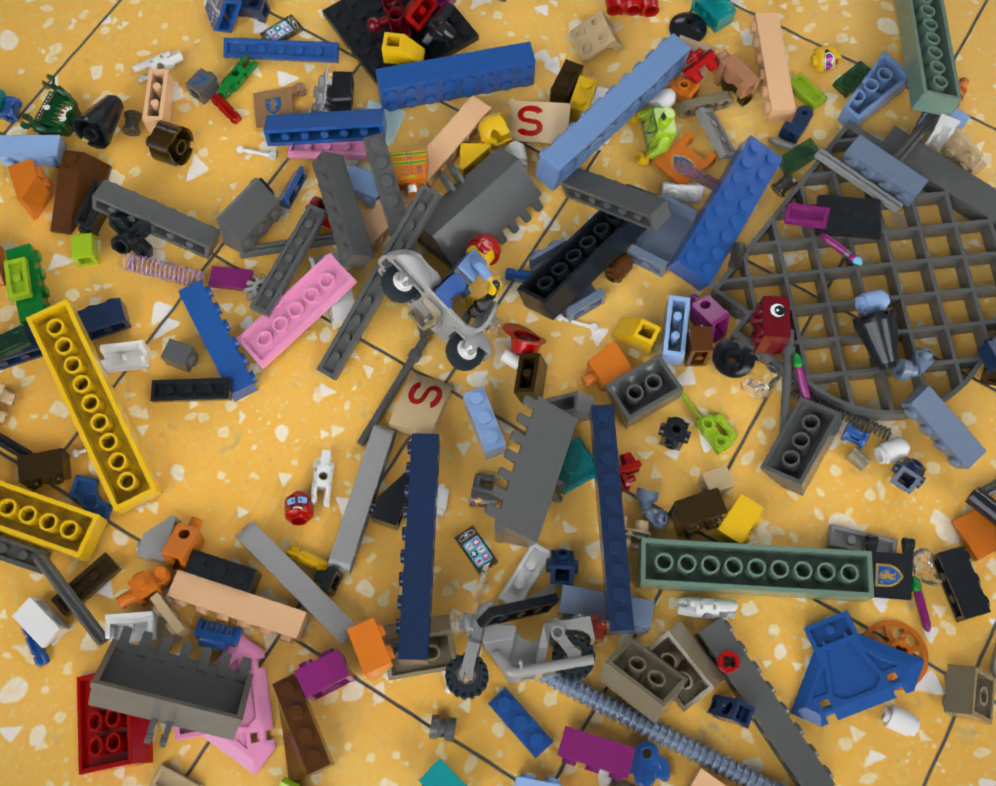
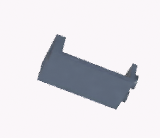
M661 193L660 197L667 199L672 216L656 232L646 229L637 238L634 245L631 244L627 254L632 257L634 264L663 277L669 262L693 224L698 211L688 204L677 201L672 196H666Z
M563 237L560 240H554L543 250L533 252L529 257V268L535 272L566 242V239ZM590 284L562 313L570 323L572 320H576L602 305L606 294L602 288L596 291L593 285Z

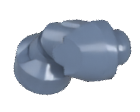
M924 348L923 350H916L912 355V360L898 359L896 361L897 367L893 368V377L901 381H907L911 377H919L933 364V352L928 348Z
M637 487L635 496L639 501V507L642 508L640 512L643 514V517L654 528L662 529L666 527L669 522L668 512L652 507V504L657 502L659 493Z

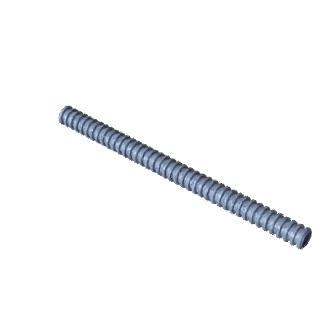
M561 675L539 679L541 684L546 683L547 687L552 686L554 687L553 690L556 691L558 689L561 694L566 693L568 698L572 696L574 701L579 700L580 704L585 703L587 704L586 707H593L595 712L599 710L601 715L606 714L607 718L612 717L613 721H620V725L626 724V728H633L634 732L639 731L642 736L644 734L647 735V739L653 738L655 743L660 742L661 746L666 745L667 749H674L676 754L680 752L682 757L687 756L688 760L691 761L693 759L696 764L701 763L703 768L709 767V771L714 770L715 774H722V777L725 779L728 777L730 782L736 781L738 786H783L782 783L777 784L775 779L769 780L767 775L763 777L761 772L756 773L753 768L748 769L747 765L742 766L740 761L734 762V758L730 757L728 759L726 754L721 755L720 751L717 750L715 752L712 747L707 748L705 743L701 745L699 740L694 741L693 737H686L685 733L680 734L677 729L675 731L672 730V726L666 727L664 722H657L655 724L644 714L639 713L636 708L633 710L631 705L626 706L624 705L625 702L622 701L620 703L617 698L612 699L611 695H604V691L598 692V688L595 687L593 689L590 684L585 685L584 681L573 680L572 682L567 678L564 680L561 678Z

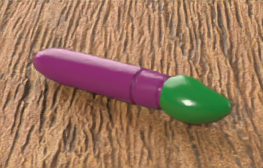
M794 353L793 366L801 396L811 400L808 383L802 367V358L799 354Z
M912 576V591L914 592L921 624L926 632H930L931 621L923 593L921 592L922 585L917 577Z

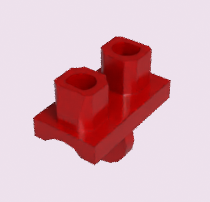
M701 48L695 52L691 49L689 52L690 56L686 60L688 66L682 72L686 78H690V80L697 84L704 78L699 71L700 68L705 65L712 72L719 67L715 58L716 54L711 48L705 53Z
M631 452L619 456L622 464L619 467L620 481L625 491L630 490V483L636 481L635 475L632 474L638 473L640 471L639 467H642L640 460L636 461Z

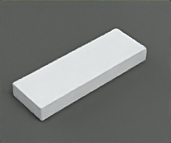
M537 543L530 546L497 600L504 604L524 600L545 567L546 559H550L551 552Z

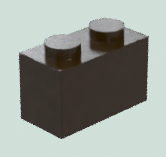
M565 60L551 87L550 102L570 104L579 75L583 76V65Z
M522 353L519 356L514 394L521 403L525 395L537 400L538 396L543 398L548 365L540 353Z
M63 448L17 457L19 482L29 489H37L42 487L43 484L48 483L54 485L62 484L64 480L72 479L70 454Z

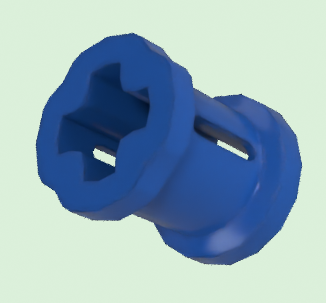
M6 96L4 98L5 106L3 111L0 112V117L7 122L16 123L19 119L17 116L19 109L22 108L23 103L16 97Z
M849 422L841 436V440L852 442L858 445L859 449H862L870 432L867 430L864 432L853 427V424Z

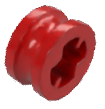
M724 651L717 658V667L723 673H732L739 668L740 659L735 652ZM723 657H731L734 660L733 662H731L732 664H734L733 668L731 666L725 667L723 665V663L725 662L722 660Z

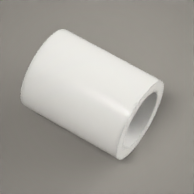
M508 348L503 353L501 361L517 371L520 355Z

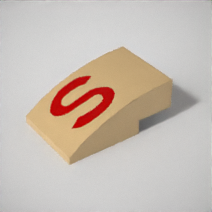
M511 101L510 133L508 135L513 140L510 142L518 141L520 143L552 145L556 136L559 134L563 135L569 126L571 104Z
M412 373L389 421L390 428L412 435V433L434 434L437 425L441 421L453 385Z

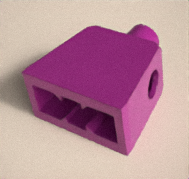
M696 294L689 296L691 307L690 322L693 325L703 324L705 326H712L713 343L725 337L730 314L710 295H706L701 299Z

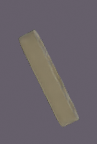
M722 91L684 100L677 105V110L681 118L696 116L695 111L699 107L713 108L714 111L730 107L734 101L729 91Z

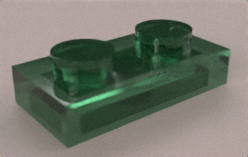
M860 61L836 79L832 86L847 98L855 92L871 69Z
M811 137L780 156L783 159L779 168L786 178L816 159L814 155L818 147Z
M22 325L0 335V361L32 346L30 338Z

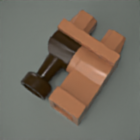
M724 49L717 53L715 57L719 67L712 71L716 76L714 83L717 87L721 84L722 91H732L738 96L737 102L743 107L752 100L753 95L751 93L756 91L760 79L739 59L740 56L736 52L730 55Z

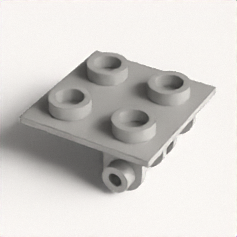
M326 68L323 75L319 76L318 86L314 87L313 97L315 102L312 105L311 113L331 112L332 86L327 84L328 68Z

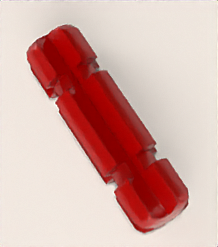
M215 93L211 97L212 103L227 118H230L229 120L233 124H237L242 120L241 115L234 111V108L219 93Z

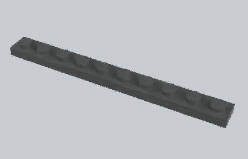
M424 184L421 185L381 257L390 251L398 249L412 250L442 197L439 192ZM378 262L316 369L333 380L337 381L385 297L381 286L382 276L378 273L380 268Z

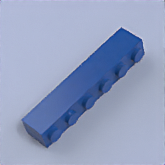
M384 108L266 115L263 132L268 146L364 141V137L383 133L386 139L387 122Z
M200 280L179 290L178 292L221 378L233 379V400L236 402L258 391L255 385L258 380L253 370L250 372L247 370L246 366L249 365V362L244 353L239 354L237 349L240 348L236 337L229 335L228 332L232 329L226 319H221L220 314L223 312L218 302L213 303L211 300L214 294L209 285L205 287Z

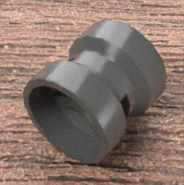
M433 714L429 738L438 739L444 737L445 741L453 742L457 718L448 717L445 720L440 715Z

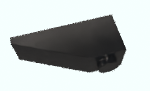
M406 472L378 497L377 502L372 503L369 511L372 522L398 531L403 518V506L408 505V497H405L404 494L405 483H409V476H406Z

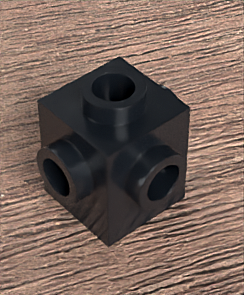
M668 417L666 423H661L658 435L661 436L659 445L671 450L680 451L684 443L688 444L691 432L687 430L690 423L685 422L680 417Z

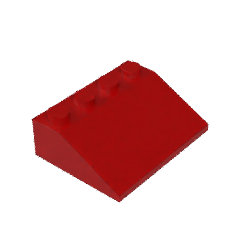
M95 673L77 677L79 775L154 763L153 739L150 741V744L144 743L151 720L88 705L91 692L90 684Z

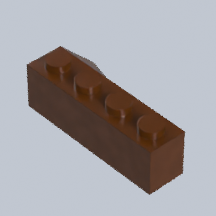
M292 674L273 683L272 685L279 702L288 778L299 783L335 764L310 702L305 698L296 675Z

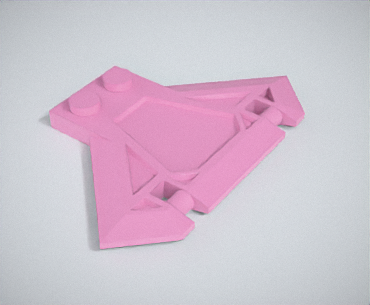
M241 635L237 647L228 646L226 652L232 654L228 668L239 671L242 658H251L252 661L248 673L253 674V679L243 720L238 727L234 741L174 726L175 740L179 741L202 736L256 776L276 748L275 739L267 740L266 732L274 728L266 668H259L258 660L265 658V653L262 648L244 635ZM222 655L219 657V659L215 662L214 665L219 666ZM257 733L258 742L252 743L251 734Z

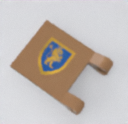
M299 82L287 88L253 93L256 127H264L266 115L307 113L306 109L294 112L293 96L302 97L307 94L304 84Z

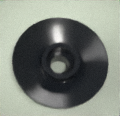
M683 12L671 19L669 32L670 35L674 33L678 37L682 35L700 42L706 35L707 25L699 15Z
M734 338L724 339L715 346L712 354L715 368L722 375L729 378L746 376L754 367L755 355L749 354L752 351L750 348L744 346L741 349L738 343H733L732 340ZM733 358L736 363H731L729 359Z

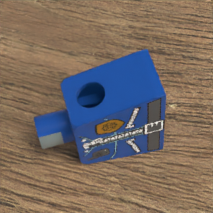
M207 0L205 10L214 31L232 33L242 5L241 0Z

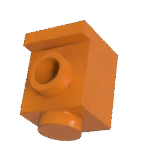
M680 75L678 79H672L668 88L675 92L677 96L675 102L679 104L684 100L696 98L701 84H695Z

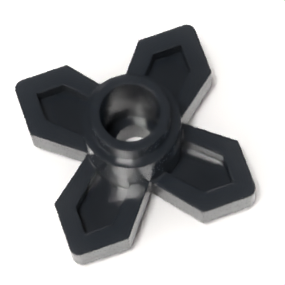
M447 1L437 13L435 11L425 23L427 28L418 39L417 43L420 46L426 48L432 39L445 43L450 42L455 34V30L446 20L451 15L454 5Z
M112 212L108 216L109 226L117 233L111 239L113 250L120 254L130 253L133 250L135 254L142 255L143 258L147 256L148 259L153 256V246L144 239L151 234L150 222L139 219L132 225L123 214Z

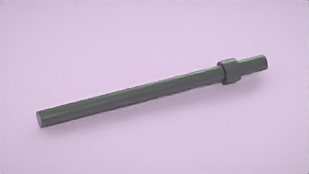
M791 329V338L782 351L784 361L779 433L789 417L792 360L795 353V346H793L794 329Z
M421 336L415 348H412L408 353L407 361L358 439V445L362 447L366 445L375 424L378 425L415 362H419L422 357V351L429 341L425 336Z

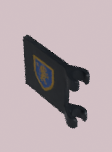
M867 535L865 537L866 551H872L874 598L911 600L915 540L913 538H902V553L877 552L879 538Z

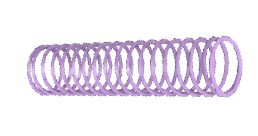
M128 253L123 258L122 266L126 271L138 272V274L156 277L157 279L161 278V280L165 279L166 281L179 283L180 285L183 284L184 286H189L190 282L193 284V275L196 271L194 283L197 282L200 273V280L202 279V283L204 282V272L201 270L198 272L197 269L193 271L192 268L183 267L182 276L179 280L181 267L178 264L175 266L174 263L170 264V262L152 260L150 257L151 265L147 272L149 261L147 256L143 258L142 255L136 254L138 259L134 269L133 263L136 255L129 253L127 269L124 267V260ZM142 257L141 267L138 270L139 259ZM147 258L145 269L142 271L144 259ZM155 260V261H156L155 269H154L153 273H151L152 264H153V261ZM160 261V268L158 273L156 274V267L158 262ZM165 263L164 271L160 275L161 266ZM169 264V271L165 277L166 266ZM174 265V270L170 277V269ZM178 266V273L176 278L174 279V272L176 267ZM187 268V276L183 282L184 272ZM190 270H192V275L188 282V275Z

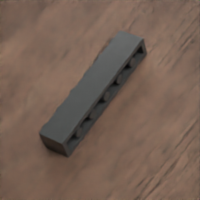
M322 151L312 165L342 266L364 269L374 258V253L344 157L341 154Z
M578 168L561 184L567 198L654 232L672 216L667 199L619 183L616 180L605 178L602 175L591 173L588 170Z
M104 179L92 195L94 210L108 216L112 212L123 214L132 225L139 219L150 222L151 235L208 259L219 243L220 230L214 226L144 197L117 183Z

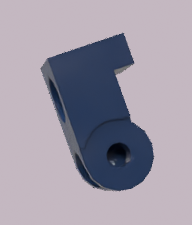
M241 0L242 5L238 13L239 17L257 18L258 22L266 23L271 10L267 0Z
M808 106L798 107L792 122L785 121L778 137L796 144L813 117L812 109Z
M713 695L707 714L716 719L748 729L755 708L738 698Z

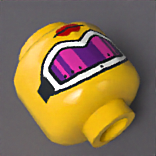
M834 45L817 47L814 49L813 55L810 56L811 67H814L820 73L836 69L841 62L840 51Z

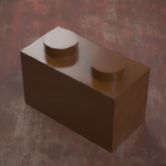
M696 324L690 326L687 332L684 356L685 366H706L714 351L712 326Z

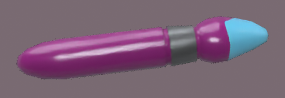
M820 233V238L838 253L848 258L849 262L862 265V260L857 254L852 253L830 235Z

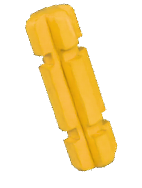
M294 545L290 546L287 552L289 558L297 559L299 563L312 569L316 568V570L327 572V561L319 560V557L304 550L301 551L300 548Z

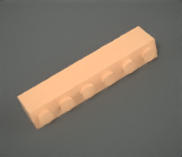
M778 12L755 13L749 28L750 33H753L752 47L756 50L755 64L759 67L758 78L762 85L760 94L762 98L764 97L763 112L767 114L768 122L791 121L796 108Z
M177 570L167 594L169 598L173 599L172 604L183 608L186 605L194 607L193 611L204 615H207V612L216 614V619L228 622L230 618L237 621V626L246 629L254 626L259 628L258 632L271 636L272 633L281 635L280 640L291 644L294 640L301 641L310 617L305 611L181 570Z

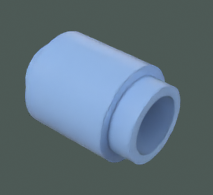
M882 289L862 293L855 298L857 312L864 314L886 310L890 303L889 295Z

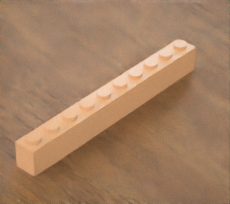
M473 95L468 101L463 102L457 114H453L448 124L438 131L435 139L432 142H428L425 146V149L427 148L429 159L427 186L430 188L440 179L439 175L445 173L448 167L460 156V143H471L479 134L478 127L481 119L492 114L491 107ZM402 190L401 195L407 212L414 198L407 197L406 190ZM380 198L376 201L375 207L363 216L364 225L374 254L390 236Z

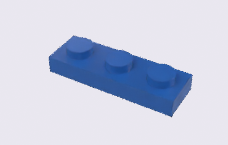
M506 687L488 703L535 759L553 743V740Z

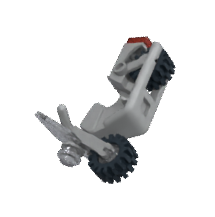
M483 565L472 613L463 612L461 615L454 613V618L450 619L452 633H457V637L464 633L469 635L464 655H456V658L451 659L449 665L446 666L445 680L450 692L457 698L461 697L463 700H466V698L474 699L475 696H480L483 690L485 691L489 676L487 665L479 656L481 644L505 679L510 683L560 675L562 679L565 680L567 678L572 682L573 680L580 681L583 677L586 678L592 671L595 663V653L593 652L594 648L592 645L603 643L604 636L607 635L605 621L601 622L600 615L584 617L583 614L571 616L569 620L561 621V618L550 619L543 625L541 635L535 641L523 639L518 634L516 626L512 624L479 627L476 620L489 607L495 606L493 601L483 603L489 578V566ZM550 642L551 646L554 647L552 661L545 662Z

